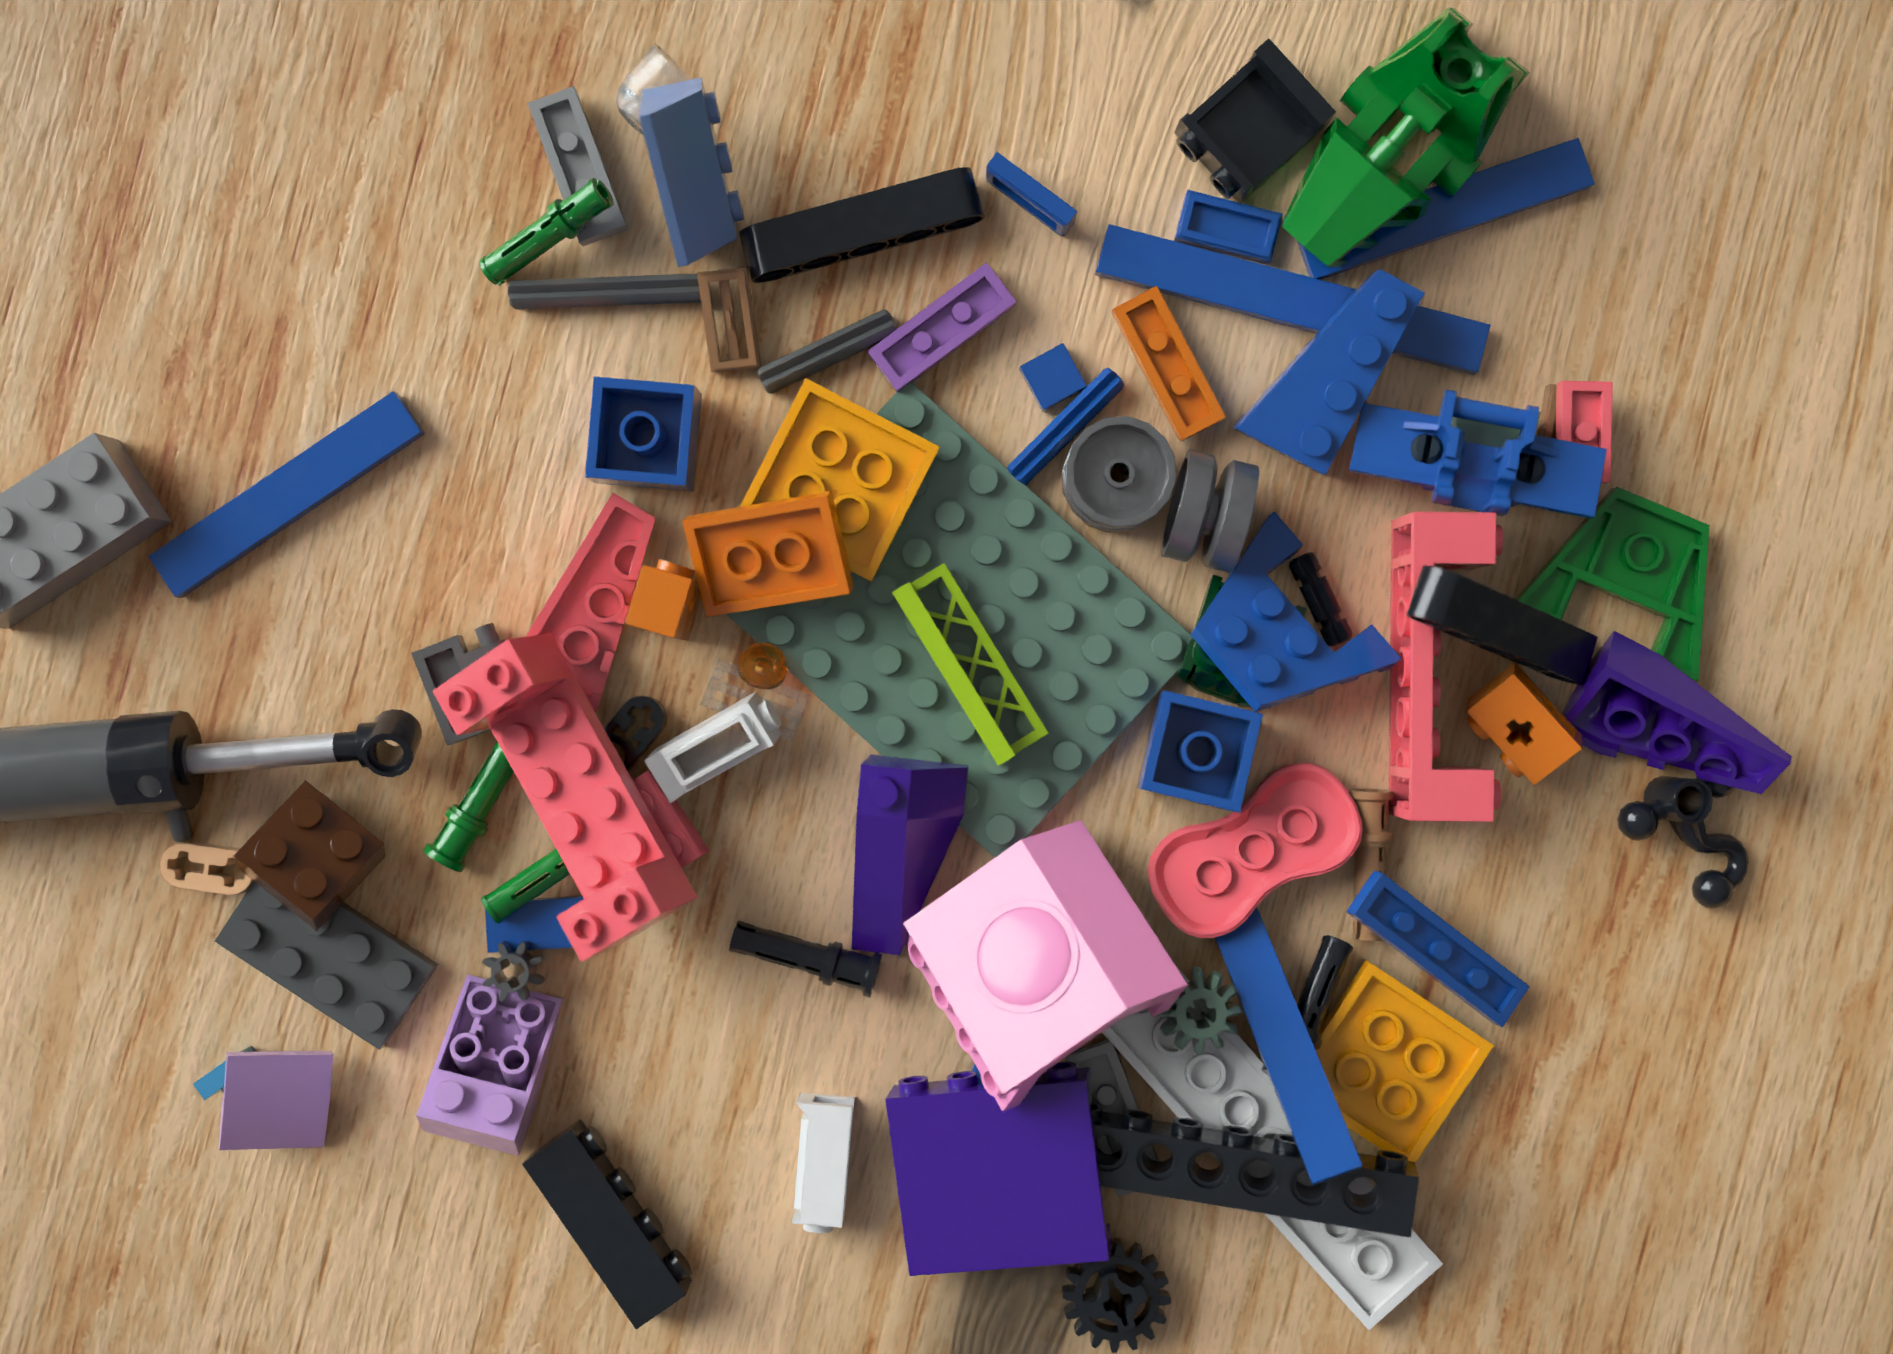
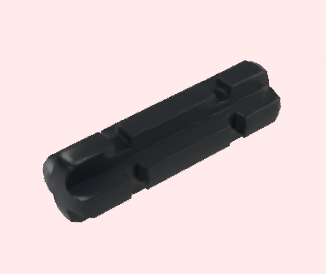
M1307 552L1291 560L1289 568L1295 580H1300L1303 585L1299 589L1315 622H1320L1323 627L1320 629L1325 643L1330 647L1349 640L1352 637V630L1346 618L1341 619L1339 615L1342 612L1341 607L1326 576L1321 577L1319 570L1322 568L1316 555L1313 552Z

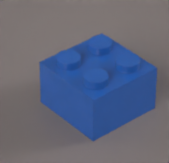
M594 376L585 478L596 484L694 492L702 393L695 385Z
M1163 690L1159 693L1137 789L1240 813L1263 714Z

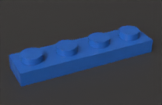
M1372 872L1346 911L1497 1026L1504 1027L1530 987L1381 872Z

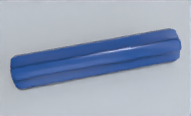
M1109 368L1104 369L1008 465L1007 469L1018 482L1027 485L1124 387L1122 379Z

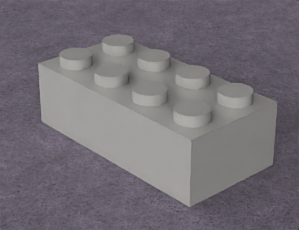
M93 433L0 494V628L10 629L173 522L120 440Z

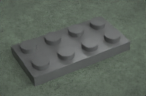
M255 882L252 883L214 941L379 1050L386 1046L439 965L345 902L340 905L316 932Z

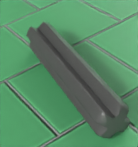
M887 310L878 311L761 367L758 370V376L764 389L768 393L773 394L878 344L897 330L896 325Z

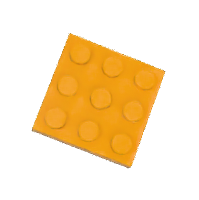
M805 378L740 507L832 491L850 571L872 582L940 451V446Z
M1365 960L1320 1027L1319 1033L1322 1035V1045L1320 1049H1316V1053L1346 1126L1379 1149L1404 1154L1408 1157V1161L1416 1163L1494 1045L1371 962Z

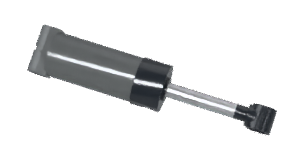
M396 709L382 712L375 718L374 722L360 723L357 726V730L351 732L202 744L201 735L195 720L188 712L181 710L120 715L114 719L0 728V823L116 813L134 815L165 812L173 840L185 842L193 836L186 810H192L199 803L206 773L359 761L363 768H369L373 773L383 777H395L409 770L422 738V728L419 721L412 714ZM385 740H392L398 743L400 746H393L391 744H388Z

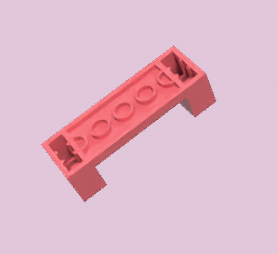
M1412 512L1391 520L1390 645L1402 659L1390 669L1389 790L1394 791V799L1389 801V815L1410 821L1494 822V810L1500 808L1501 785L1498 779H1494V770L1469 766H1432V758H1438L1440 752L1438 728H1433V707L1437 708L1439 706L1441 687L1439 678L1433 677V657H1438L1440 653L1441 632L1406 616L1422 566H1433L1445 570H1472L1496 564V556H1499L1503 549V529L1501 525H1496V512Z
M551 633L507 639L433 690L456 735L491 729L582 894L584 900L556 916L581 962L626 942L698 898Z

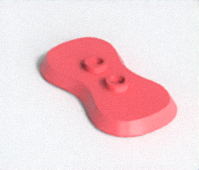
M1296 763L1279 768L1259 784L1248 800L1241 806L1240 813L1232 812L1215 821L1180 828L1170 833L1158 844L1150 857L1148 865V878L1153 895L1168 919L1178 929L1188 935L1198 938H1213L1230 933L1243 924L1265 896L1277 887L1291 880L1325 874L1347 862L1361 842L1363 828L1358 808L1345 786L1331 772L1321 766L1310 763Z

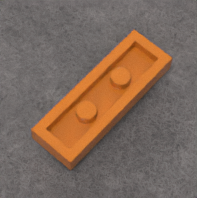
M1157 286L1113 308L1111 313L1180 443L1226 418Z

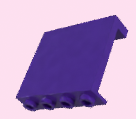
M1074 1062L1056 1063L1037 1079L1020 1105L1004 1112L994 1096H991L986 1091L981 1077H977V1073L974 1071L956 1072L948 1075L947 1080L928 1082V1077L910 1076L900 1079L898 1085L893 1086L885 1100L909 1276L1109 1261L1112 1236L1110 1223L1106 1224L1088 1086L1090 1067L1077 1068Z

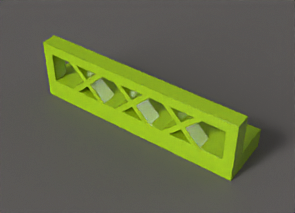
M945 563L912 583L908 582L892 592L998 766L1016 756L1015 754L1049 734ZM942 578L952 595L947 615L927 611L916 592ZM955 603L958 604L967 620L952 617ZM932 618L945 621L943 634L940 633ZM951 622L972 627L978 639L973 658L953 653L946 643ZM982 645L993 663L978 659ZM958 660L972 663L969 677L965 674ZM977 665L999 671L1004 679L999 700L978 695L972 685ZM1008 688L1019 705L1005 702ZM984 703L997 705L995 719L992 718ZM1003 707L1024 712L1034 728L1032 732L1010 745L999 729Z

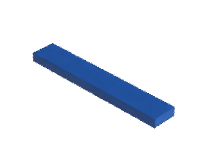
M1576 138L1473 173L1452 198L1438 186L1426 189L1424 193L1432 201L1424 216L1416 219V221L1408 226L1380 227L1370 235L1378 244L1370 249L1355 247L1344 256L1349 262L1341 268L1328 267L1298 241L1297 243L1309 277L1321 280L1587 190L1595 183L1580 140Z
M392 391L148 557L173 595L177 598H183L425 435V432L400 395Z
M1256 907L1248 919L1234 931L1214 938L1232 984L1237 990L1236 994L1313 1186L1361 1169L1363 1165Z

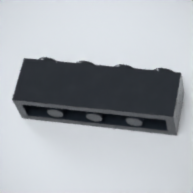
M580 1119L532 1152L522 1165L634 1328L638 1329L686 1295L692 1282L690 1278L692 1274L691 1267L678 1249L672 1251L661 1236L664 1232L663 1227L655 1213L649 1208L643 1210L633 1195L635 1193V1186L629 1175L621 1167L615 1169L605 1155L607 1146L600 1133L592 1126L587 1128Z

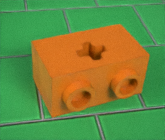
M661 559L658 561L657 568L642 565L625 624L671 638L688 641L701 599L698 582L693 580L695 571Z
M1515 662L1468 698L1466 712L1469 716L1466 720L1472 730L1484 741L1491 738L1503 751L1500 754V758L1505 766L1518 778L1524 774L1533 785H1536L1582 750V734ZM1514 719L1519 724L1529 721V732L1526 733L1521 728L1513 732L1511 730L1512 720Z

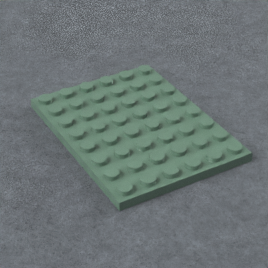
M911 382L899 392H896L877 415L940 446V451L873 581L870 582L851 572L854 589L850 594L728 613L727 615L882 756L968 765L965 810L959 826L996 858L1015 843L1026 838L1178 671L1192 636L1025 484L1018 482L1003 464ZM945 563L1049 733L1015 754L1016 756L999 766L892 593L906 583H912ZM942 578L916 592L927 611L947 615L952 595ZM955 603L952 617L967 620L958 604ZM932 618L940 633L943 634L945 621ZM951 622L946 643L953 653L973 658L978 637L972 627ZM982 645L978 659L993 663ZM958 660L965 674L969 677L972 663ZM977 665L972 685L979 696L999 700L1004 679L997 669ZM1008 688L1005 702L1019 705ZM984 703L992 718L995 719L997 705ZM1003 707L999 729L1010 745L1032 732L1034 728L1024 712Z

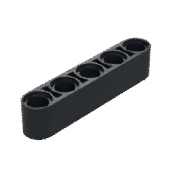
M961 167L759 222L739 231V238L751 281L753 283H765L966 228L982 221L985 215L972 169Z
M1427 565L1422 566L1406 614L1407 617L1533 671L1576 685H1583L1598 640L1597 636L1465 576Z

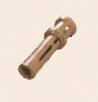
M1349 790V794L1358 808L1363 828L1361 842L1354 855V899L1373 871L1386 875V847L1391 846L1394 833L1388 831L1389 801L1394 799L1393 790ZM1354 918L1353 939L1382 941L1380 937Z

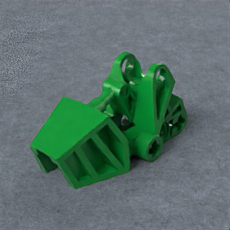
M1447 8L1374 68L1369 65L1355 79L1340 99V102L1352 111L1356 117L1348 126L1336 118L1324 131L1284 215L1282 227L1328 267L1341 268L1349 261L1344 256L1355 247L1370 249L1378 243L1370 235L1380 227L1408 226L1416 221V219L1424 216L1432 201L1424 191L1432 182L1452 198L1483 163L1479 157L1513 92L1530 73L1511 56L1507 58L1503 56L1499 58L1491 57L1478 49L1467 34L1473 23L1455 8ZM1398 110L1405 114L1387 137L1383 135L1373 147L1367 144L1371 137L1375 136ZM1420 129L1427 134L1438 129L1441 134L1405 175L1396 168H1393L1404 155L1402 150Z

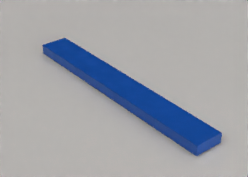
M1108 224L1095 272L1096 276L1145 289L1157 286L1160 293L1316 334L1356 290ZM1418 306L1392 354L1475 375L1479 372L1491 325Z

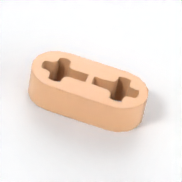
M184 842L169 847L163 853L160 860V872L164 880L178 888L233 895L248 891L254 882L245 874L244 878L237 879L233 884L232 875L217 872L218 866L235 863L233 855L240 848L200 842ZM188 854L189 861L204 864V870L188 872L185 876L184 868L177 866V859L186 857Z

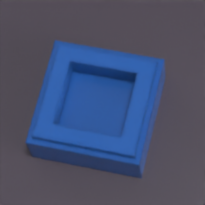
M1064 343L1019 367L1042 412L1087 387Z

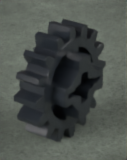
M1115 1238L1109 1261L1080 1263V1269L1068 1266L1066 1269L1067 1278L1074 1283L1062 1286L1063 1299L1072 1301L1064 1306L1066 1318H1078L1074 1324L1076 1335L1079 1337L1090 1331V1342L1094 1348H1097L1105 1339L1109 1340L1111 1352L1117 1353L1120 1341L1127 1340L1130 1348L1136 1350L1138 1349L1136 1339L1138 1335L1142 1333L1146 1338L1153 1340L1155 1335L1151 1323L1154 1321L1165 1324L1167 1321L1165 1312L1159 1307L1171 1304L1169 1292L1160 1289L1169 1283L1165 1271L1154 1272L1159 1265L1154 1254L1145 1257L1143 1260L1141 1259L1142 1248L1137 1242L1131 1246L1129 1251H1125L1121 1239ZM1115 1265H1125L1136 1271L1128 1273ZM1098 1271L1099 1274L1094 1285L1085 1288L1089 1278ZM1109 1279L1113 1280L1115 1288H1118L1122 1294L1123 1311L1119 1310L1117 1302H1114L1110 1296ZM1147 1302L1140 1315L1134 1319L1139 1304ZM1104 1318L1116 1325L1105 1324L1097 1319Z

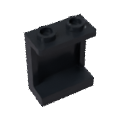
M1268 38L1253 52L1250 61L1191 115L1187 113L1179 120L1174 133L1179 137L1176 142L1184 155L1193 162L1200 160L1212 174L1210 175V181L1216 190L1227 199L1233 197L1237 202L1243 203L1329 124L1336 111Z

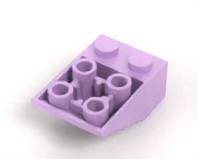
M467 975L416 1117L424 1132L519 1156L536 1107L563 1000L530 991V997L522 1001L517 991L511 992L510 996L501 1002L499 1001L501 990L494 984L484 987L483 982L486 979Z

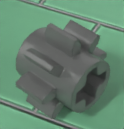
M527 940L520 943L517 951H511L509 944L503 941L498 944L500 958L487 957L483 959L482 963L491 968V977L486 979L483 985L485 987L494 984L500 989L499 1001L501 1002L506 1000L511 992L517 991L519 998L525 1001L530 997V991L527 987L528 983L540 985L545 982V978L536 973L537 965L545 957L544 955H538L533 958L527 952L529 948V941ZM510 962L513 965L521 963L524 966L525 972L520 974L518 979L515 976L507 978L504 974V969L510 966Z

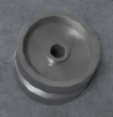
M1129 416L1107 417L1086 427L1071 445L1062 469L1063 494L1072 512L1088 526L1108 533L1130 531L1150 521L1170 499L1176 481L1175 456L1166 438L1149 423ZM1114 465L1123 467L1122 474L1129 475L1126 481L1118 483L1111 478L1110 471Z
M1189 449L1182 462L1173 492L1163 535L1161 556L1183 562L1189 561L1195 555L1204 534L1202 559L1205 567L1231 573L1238 562L1250 529L1258 488L1259 467L1258 465L1233 460L1224 468L1217 488H1215L1218 469L1215 456Z

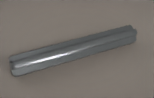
M697 274L511 281L508 286L509 303L514 309L701 302Z

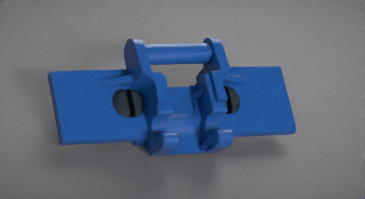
M1446 389L1441 402L1439 417L1364 403L1360 412L1348 472L1423 486L1424 490L1432 491L1431 503L1477 512H1496V515L1504 516L1508 513L1510 506L1514 507L1515 504L1593 519L1596 513L1607 449L1535 435L1539 407L1527 405L1526 409H1519L1456 397V391ZM1452 417L1519 429L1520 433L1516 439L1506 440L1502 447L1466 442L1464 440L1465 431L1451 426Z

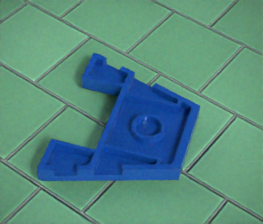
M1275 512L1268 516L1233 572H1231L1190 634L1255 712L1313 694L1316 690L1338 683L1342 685L1355 681L1360 676L1379 671L1380 673L1389 670L1402 659L1372 624L1336 652L1331 650L1268 576L1269 573L1297 554L1303 546L1301 541Z

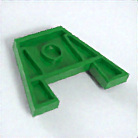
M1619 487L1612 488L1597 504L1595 517L1583 520L1517 596L1516 600L1562 620L1577 582H1580L1664 617V620L1651 650L1660 654L1693 681L1698 682L1710 525Z

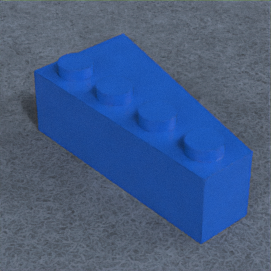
M1381 269L1372 272L1232 428L1319 474L1326 475L1425 292Z

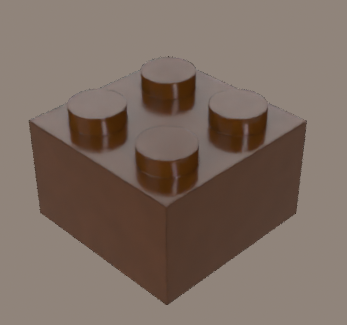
M305 780L233 856L239 870L317 932L384 859L385 849L384 843Z

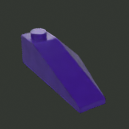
M1616 631L1610 635L1592 658L1583 685L1576 686L1562 712L1582 734V745L1598 754L1616 758L1617 752L1647 759V766L1664 770L1665 764L1695 771L1699 779L1762 794L1791 764L1792 756L1660 654Z
M872 754L861 764L856 814L852 922L853 950L900 955L909 937V933L903 923L921 911L964 816L968 765Z

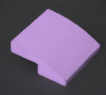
M332 1051L226 1052L219 1150L324 1147L331 1091Z

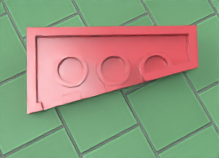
M613 492L526 635L527 637L552 634L595 713H597L656 520L655 517Z

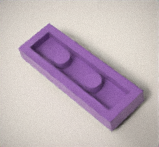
M986 262L868 350V355L895 391L899 392L1015 307L1016 300Z

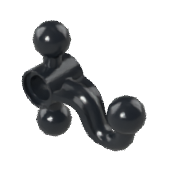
M1660 776L1648 783L1644 791V802L1635 801L1627 803L1620 809L1617 818L1618 828L1624 836L1631 840L1640 841L1650 838L1656 832L1659 821L1667 820L1677 836L1694 851L1705 854L1724 853L1726 855L1728 863L1723 872L1713 869L1703 871L1693 881V897L1702 906L1710 909L1724 907L1731 900L1733 889L1742 883L1747 874L1749 860L1747 851L1741 841L1728 834H1707L1704 819L1708 817L1712 809L1713 798L1729 796L1735 790L1734 787L1702 780L1698 777L1690 779Z

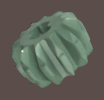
M1193 966L1191 982H1187V987L1168 1011L1157 1015L1169 1018L1162 1023L1160 1030L1164 1036L1177 1032L1174 1040L1176 1048L1183 1050L1193 1038L1194 1051L1196 1054H1203L1206 1048L1205 1039L1210 1038L1213 1045L1217 1049H1221L1224 1047V1042L1218 1033L1221 1030L1233 1035L1237 1033V1026L1226 1018L1242 1014V1007L1237 1003L1228 1002L1236 995L1237 990L1232 984L1220 987L1223 977L1220 972L1214 970L1204 982L1202 968L1200 966ZM1201 999L1210 1009L1208 1014L1201 1012L1204 1017L1203 1019L1195 1021L1191 1014L1187 1012L1188 1006L1195 1008L1192 1002Z

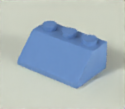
M702 77L643 89L639 118L678 267L686 266L736 240L737 221L744 220L738 190L729 192L725 173L733 172L727 142L717 143L713 124L721 123L719 106L714 91L705 93Z

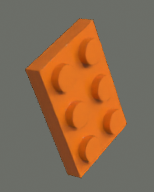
M832 491L690 515L682 520L706 617L850 594L854 589Z

